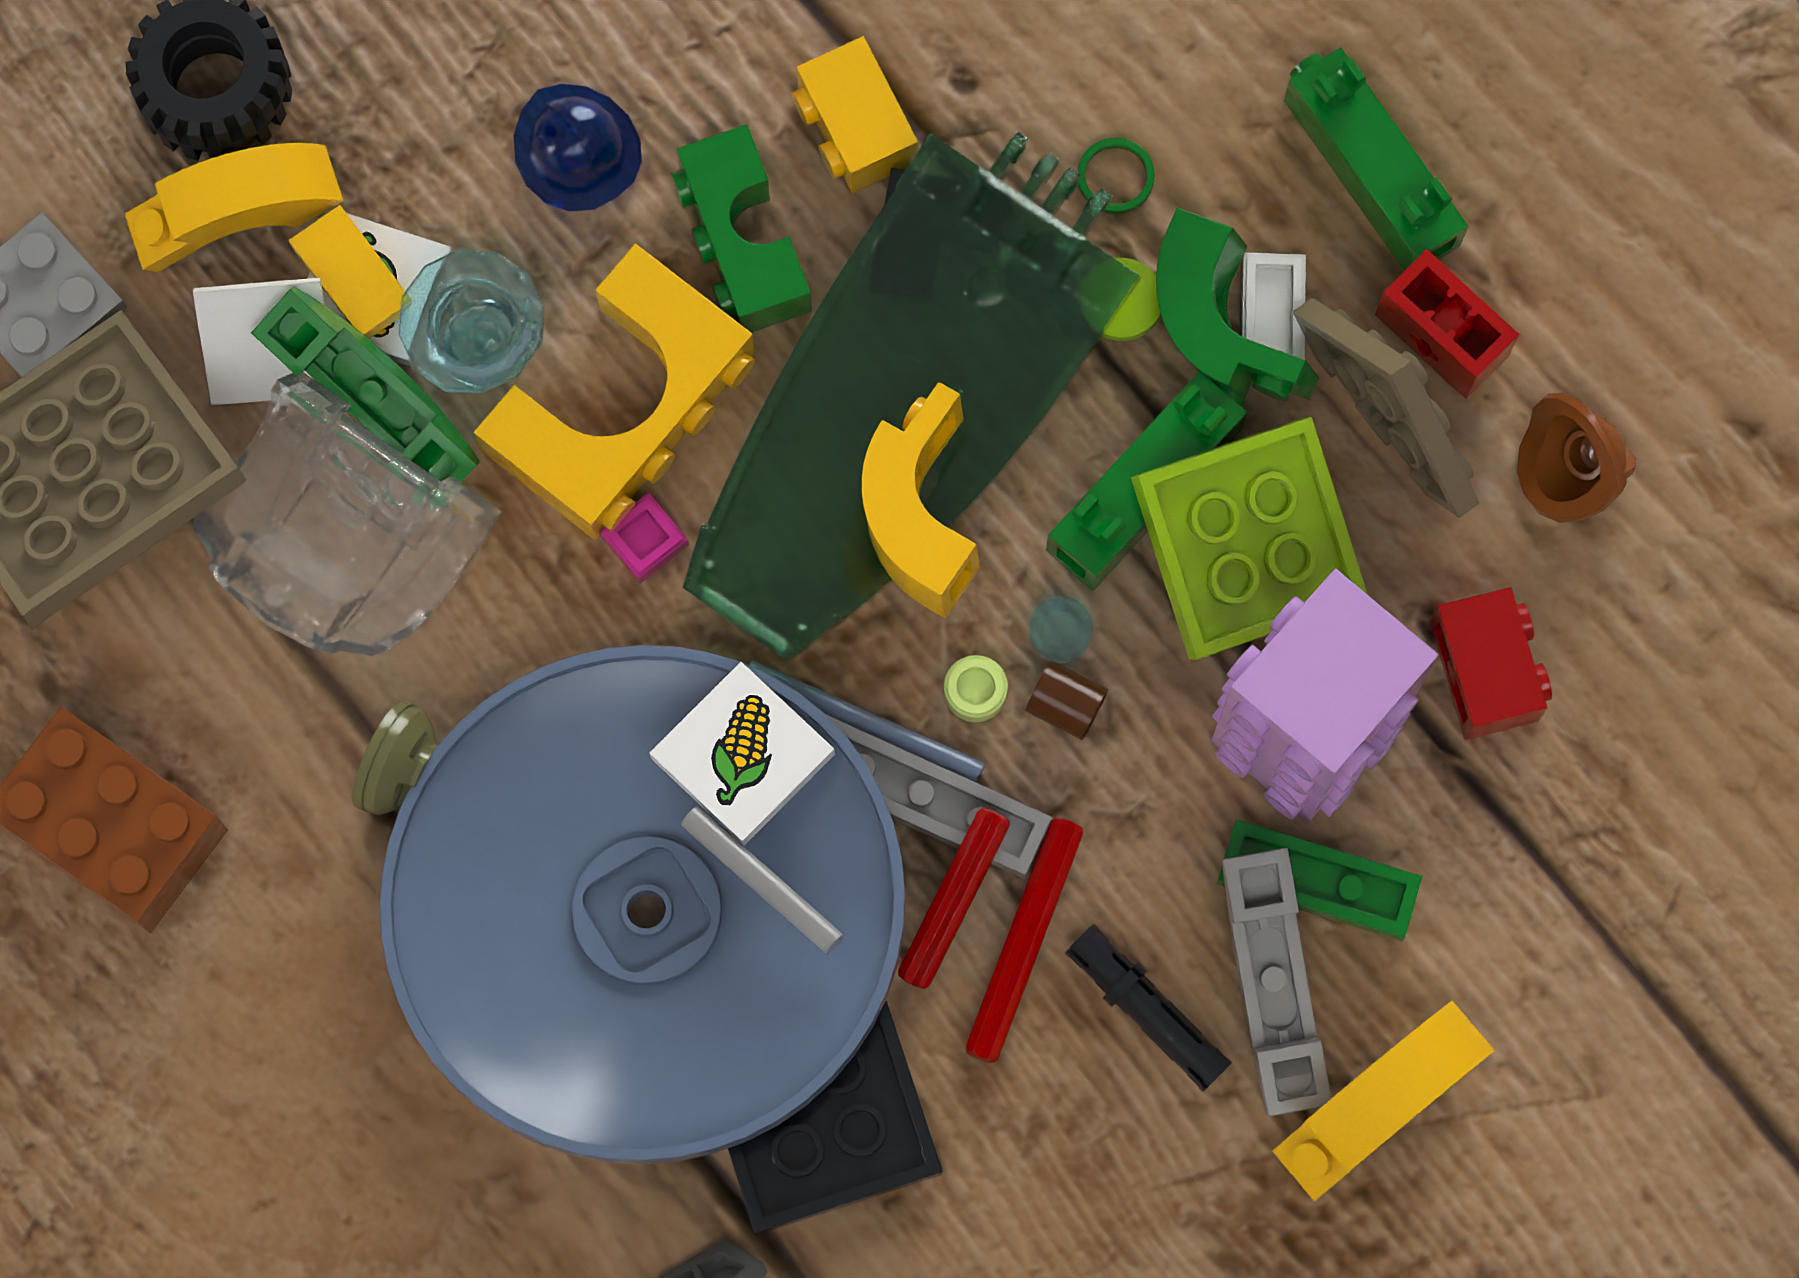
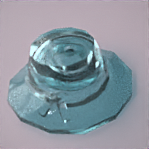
M458 249L425 265L404 292L401 301L399 337L416 372L443 391L484 393L517 378L542 345L545 307L529 273L499 253Z

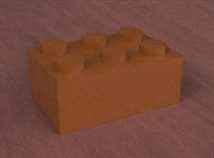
M60 706L0 785V827L150 934L228 831L215 814L62 706Z

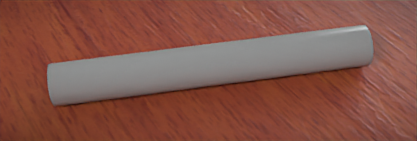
M699 806L694 807L685 816L681 826L826 955L835 949L843 939L844 934Z

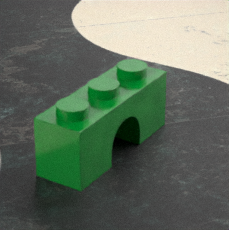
M746 124L676 148L679 170L670 173L672 183L681 207L685 208L693 205L700 226L692 228L691 232L702 263L706 264L714 261L721 282L712 285L718 307L730 317H734L739 324L751 333L812 312L811 292L790 236L767 244H755L741 238L733 229L736 219L743 211L770 201L768 178L748 125Z

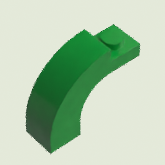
M1176 208L1165 233L1158 256L1156 293L1163 322L1178 349L1198 371L1202 372L1216 385L1235 395L1239 393L1243 401L1251 384L1257 391L1277 400L1287 401L1289 394H1293L1310 401L1320 377L1306 360L1254 342L1233 331L1228 316V294L1233 278L1248 246L1233 227Z

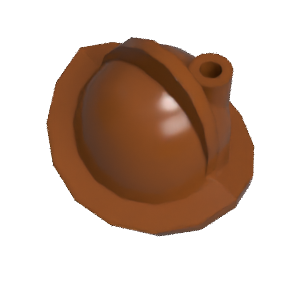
M1563 392L1547 394L1533 407L1529 427L1519 447L1517 473L1523 494L1540 515L1558 523L1584 521L1604 511L1622 493L1626 486L1627 478L1633 475L1636 467V457L1626 448L1623 438L1615 426L1606 418L1593 414L1580 400Z

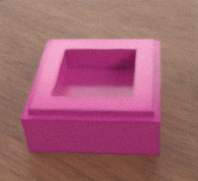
M647 493L635 503V506L612 532L606 527L599 531L601 538L639 584L689 546L688 539L650 493Z

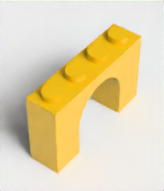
M636 243L597 287L595 292L599 309L650 348L660 359L666 370L667 382L665 392L653 414L641 425L622 434L613 436L587 435L562 423L522 390L513 385L473 432L480 451L595 541L600 536L599 531L602 528L606 527L612 532L635 506V501L631 498L646 480L654 484L666 473L676 456L672 449L683 436L688 433L693 437L705 427L716 408L711 403L726 386H729L731 389L739 386L755 364V359L751 357L754 354L753 334Z

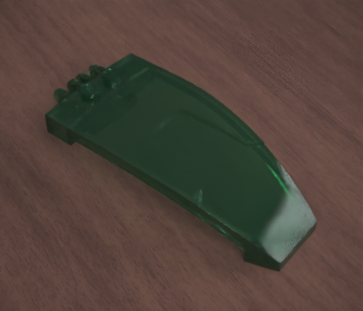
M1020 132L1010 139L989 171L978 166L933 134H929L896 183V190L848 259L797 342L745 440L708 522L701 525L683 588L787 661L794 659L822 639L893 582L874 550L862 498V471L865 456L871 439L882 419L904 431L902 428L903 421L912 404L919 397L927 399L938 382L960 393L964 420L927 472L919 497L923 506L933 518L944 526L951 528L994 482L1036 431L1142 279L1136 272L1086 239V236L1109 203L1111 194L1102 188L1096 194H1093L1084 206L1083 213L1071 229L1054 216L1065 200L1070 198L1078 185L1081 174L1070 167L1065 171L1041 207L1036 205L1034 201L1051 178L1060 161L1052 154H1047L1044 159H1041L1036 164L1031 177L1020 193L1003 182L1013 165L1020 160L1026 150L1028 138ZM883 287H909L923 294L904 292Z

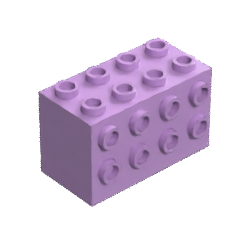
M1336 568L1305 603L1297 596L1289 601L1271 623L1272 631L1266 637L1264 642L1267 645L1262 651L1251 645L1227 673L1229 679L1222 688L1224 693L1217 702L1219 707L1212 715V718L1218 722L1211 742L1218 747L1215 751L1218 760L1232 773L1241 778H1244L1249 773L1267 789L1264 797L1273 808L1291 820L1298 815L1307 824L1311 822L1320 810L1328 817H1331L1354 790L1353 786L1362 776L1360 774L1365 767L1372 770L1396 741L1394 739L1403 729L1402 725L1411 715L1410 711L1419 701L1416 697L1418 690L1439 655Z

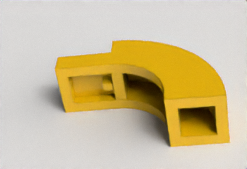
M284 143L259 146L224 154L171 174L155 183L157 195L126 212L125 217L142 270L160 272L203 246L227 235L264 226L298 228L342 203L344 200L326 145Z

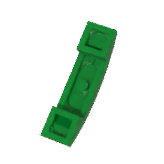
M295 286L281 298L251 332L256 339L297 377L306 371L397 457L390 465L436 508L480 463L469 444L448 417L400 366L346 320Z

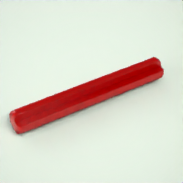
M1054 818L1050 822L967 1040L966 1053L978 1060L995 1063L999 1059L1081 842L1083 828L1067 819Z

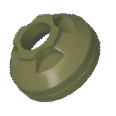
M402 700L395 704L385 715L371 738L360 763L353 788L354 807L378 816L399 809L411 786L416 787L433 751L438 746L433 726L425 711L417 708L416 705Z

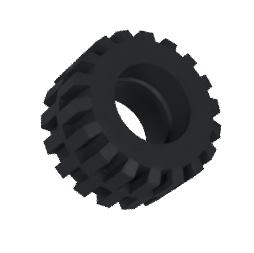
M164 0L156 5L160 15L155 20L145 15L138 24L143 38L131 37L128 51L133 61L126 62V76L131 84L129 87L151 132L154 135L158 134L163 145L173 152L181 146L186 158L198 161L202 151L208 152L210 158L224 155L225 151L249 149L248 143L255 138L262 145L272 137L268 125L272 122L281 126L287 115L282 102H291L292 87L288 78L292 76L274 26L270 27L266 15L257 6L250 11L246 0H229L228 2L225 0H183V2L174 6L171 5L169 0ZM215 53L227 54L243 62V68L237 81L227 91L218 96L199 99L188 97L176 90L178 80L184 69L191 62L202 56Z

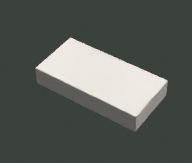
M1245 252L1241 264L1240 336L1304 360L1305 336L1293 311L1305 303L1306 255Z

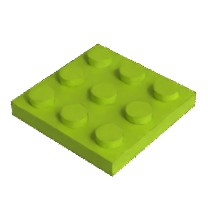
M1312 417L1301 418L1131 477L1189 660H1198L1268 635L1272 631L1271 623L1289 601L1297 596L1305 603L1335 568L1367 594Z

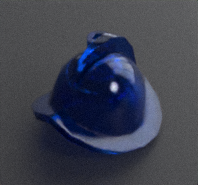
M560 83L538 89L520 112L513 135L515 163L526 186L546 204L569 212L595 210L616 199L634 183L642 163L641 140L629 115L610 97L587 86Z

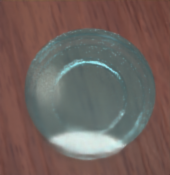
M1064 596L1052 597L1039 604L1034 610L1029 624V639L1033 649L1045 660H1052L1056 663L1071 662L1083 655L1090 645L1093 633L1092 618L1085 606L1073 598Z

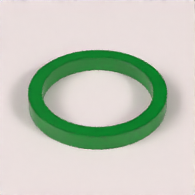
M1108 138L1093 144L1083 154L1077 171L1078 187L1084 199L1095 209L1109 214H1123L1140 207L1151 194L1155 179L1153 162L1148 153L1137 143L1123 138ZM1111 148L1124 149L1136 155L1143 163L1146 171V184L1141 193L1131 201L1120 204L1108 203L1100 200L1090 191L1086 182L1085 171L1090 160L1103 150Z

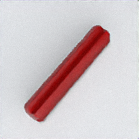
M981 808L977 811L898 969V976L905 982L921 989H926L931 985L1010 827V821L1000 813L988 808Z

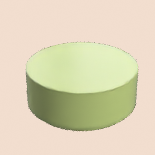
M979 655L964 657L955 662L946 674L944 681L946 704L953 714L965 721L983 722L993 718L1003 708L1007 698L1008 682L1003 669L988 657Z

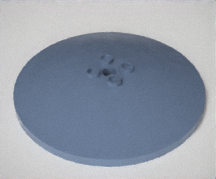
M637 645L606 648L578 654L543 666L509 683L484 700L464 717L435 748L416 787L411 786L400 807L389 838L382 871L380 895L381 938L388 974L398 1003L413 1034L434 1065L459 1093L484 1114L507 1129L544 1147L576 1157L610 1163L652 1164L682 1161L714 1154L747 1142L778 1126L804 1108L834 1081L855 1056L870 1033L888 997L898 966L904 934L905 886L902 856L895 825L883 793L866 762L847 736L829 717L796 690L773 676L744 664L835 750V755L744 846L844 934L840 943L827 955L681 826L685 816L696 806H699L713 820L715 819L650 757L649 753L740 661L710 652L675 646ZM645 896L656 897L666 906L663 920L652 928L637 927L629 919L633 903Z

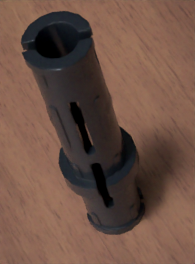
M1095 924L1090 926L1065 952L1106 993L1103 999L1111 1007L1117 1004L1126 1015H1129L1141 1027V1030L1187 1074L1202 1092L1233 1063L1145 976L1148 970L1140 962L1134 965L1109 941Z

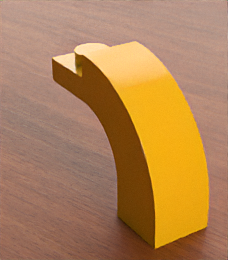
M938 382L927 399L919 397L912 404L903 421L902 428L904 431L882 419L871 439L865 456L862 471V498L874 550L888 575L912 599L946 619L979 571L980 564L977 544L938 522L925 509L919 498L921 486L927 472L964 420L960 393Z
M1451 1001L1344 1087L1272 1152L1315 1202L1495 1050L1458 1006Z

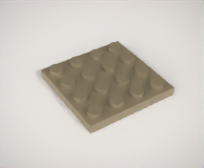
M122 310L0 392V584L32 629L247 481L237 464Z

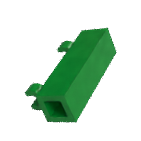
M1340 47L1324 58L1321 53H1315L1295 66L1290 72L1292 78L1289 79L1284 102L1402 269L1405 271L1426 249L1439 260L1460 247L1468 229L1467 223L1451 202L1452 197L1437 177H1433L1368 86L1365 75L1353 58H1348Z
M1199 371L1048 534L1046 551L1090 590L1094 591L1148 532L1131 477L1230 443L1243 429L1247 411L1241 407L1244 401L1239 393L1235 395L1216 385Z

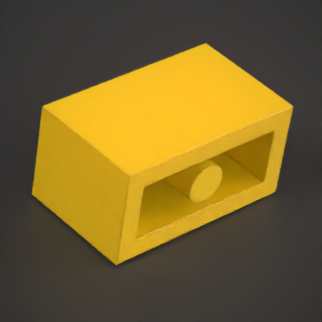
M864 36L796 67L798 90L791 92L792 98L805 125L817 124L825 140L824 143L818 145L819 151L833 179L843 175L851 193H854L889 177L891 168L904 170L918 163V140Z

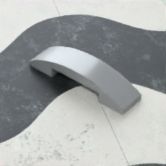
M1283 847L1223 858L1225 892L1238 979L1266 1115L1274 1116L1322 1107L1331 1099L1322 1042L1316 1033L1296 913L1299 910L1288 848Z

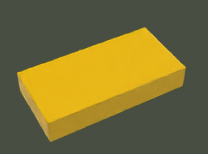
M338 205L289 239L292 249L313 277H321L322 289L346 321L368 339L414 308L412 299L341 205Z

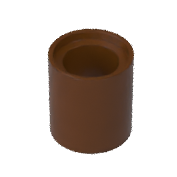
M1051 660L1040 677L1025 712L1083 740L1105 700L1108 689Z

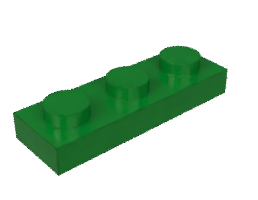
M1236 819L1224 858L1287 847L1298 910L1403 941L1423 876ZM1222 864L1216 885L1225 887Z

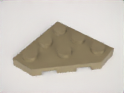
M1314 298L1309 299L1294 310L1293 314L1315 359L1331 378L1337 375L1344 387L1356 399L1360 400L1355 405L1356 410L1386 446L1392 443L1406 463L1415 469L1411 472L1410 476L1424 494L1459 518L1478 505L1477 497L1468 481L1473 477V471L1465 457L1451 445L1446 434L1451 429L1450 422L1442 409L1429 398L1423 386L1428 382V376L1416 357L1408 351L1400 354L1392 349L1377 331L1373 329L1369 332L1364 331L1355 324L1353 319L1344 310L1338 309L1334 312Z

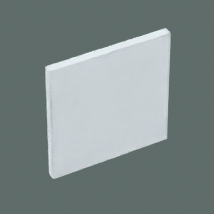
M321 277L193 288L211 406L330 395L306 371L297 377L251 334L254 328L293 286L324 305Z

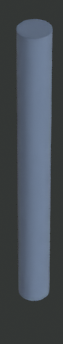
M754 660L749 664V666L773 676L796 690L823 713L976 783L981 776L985 763Z

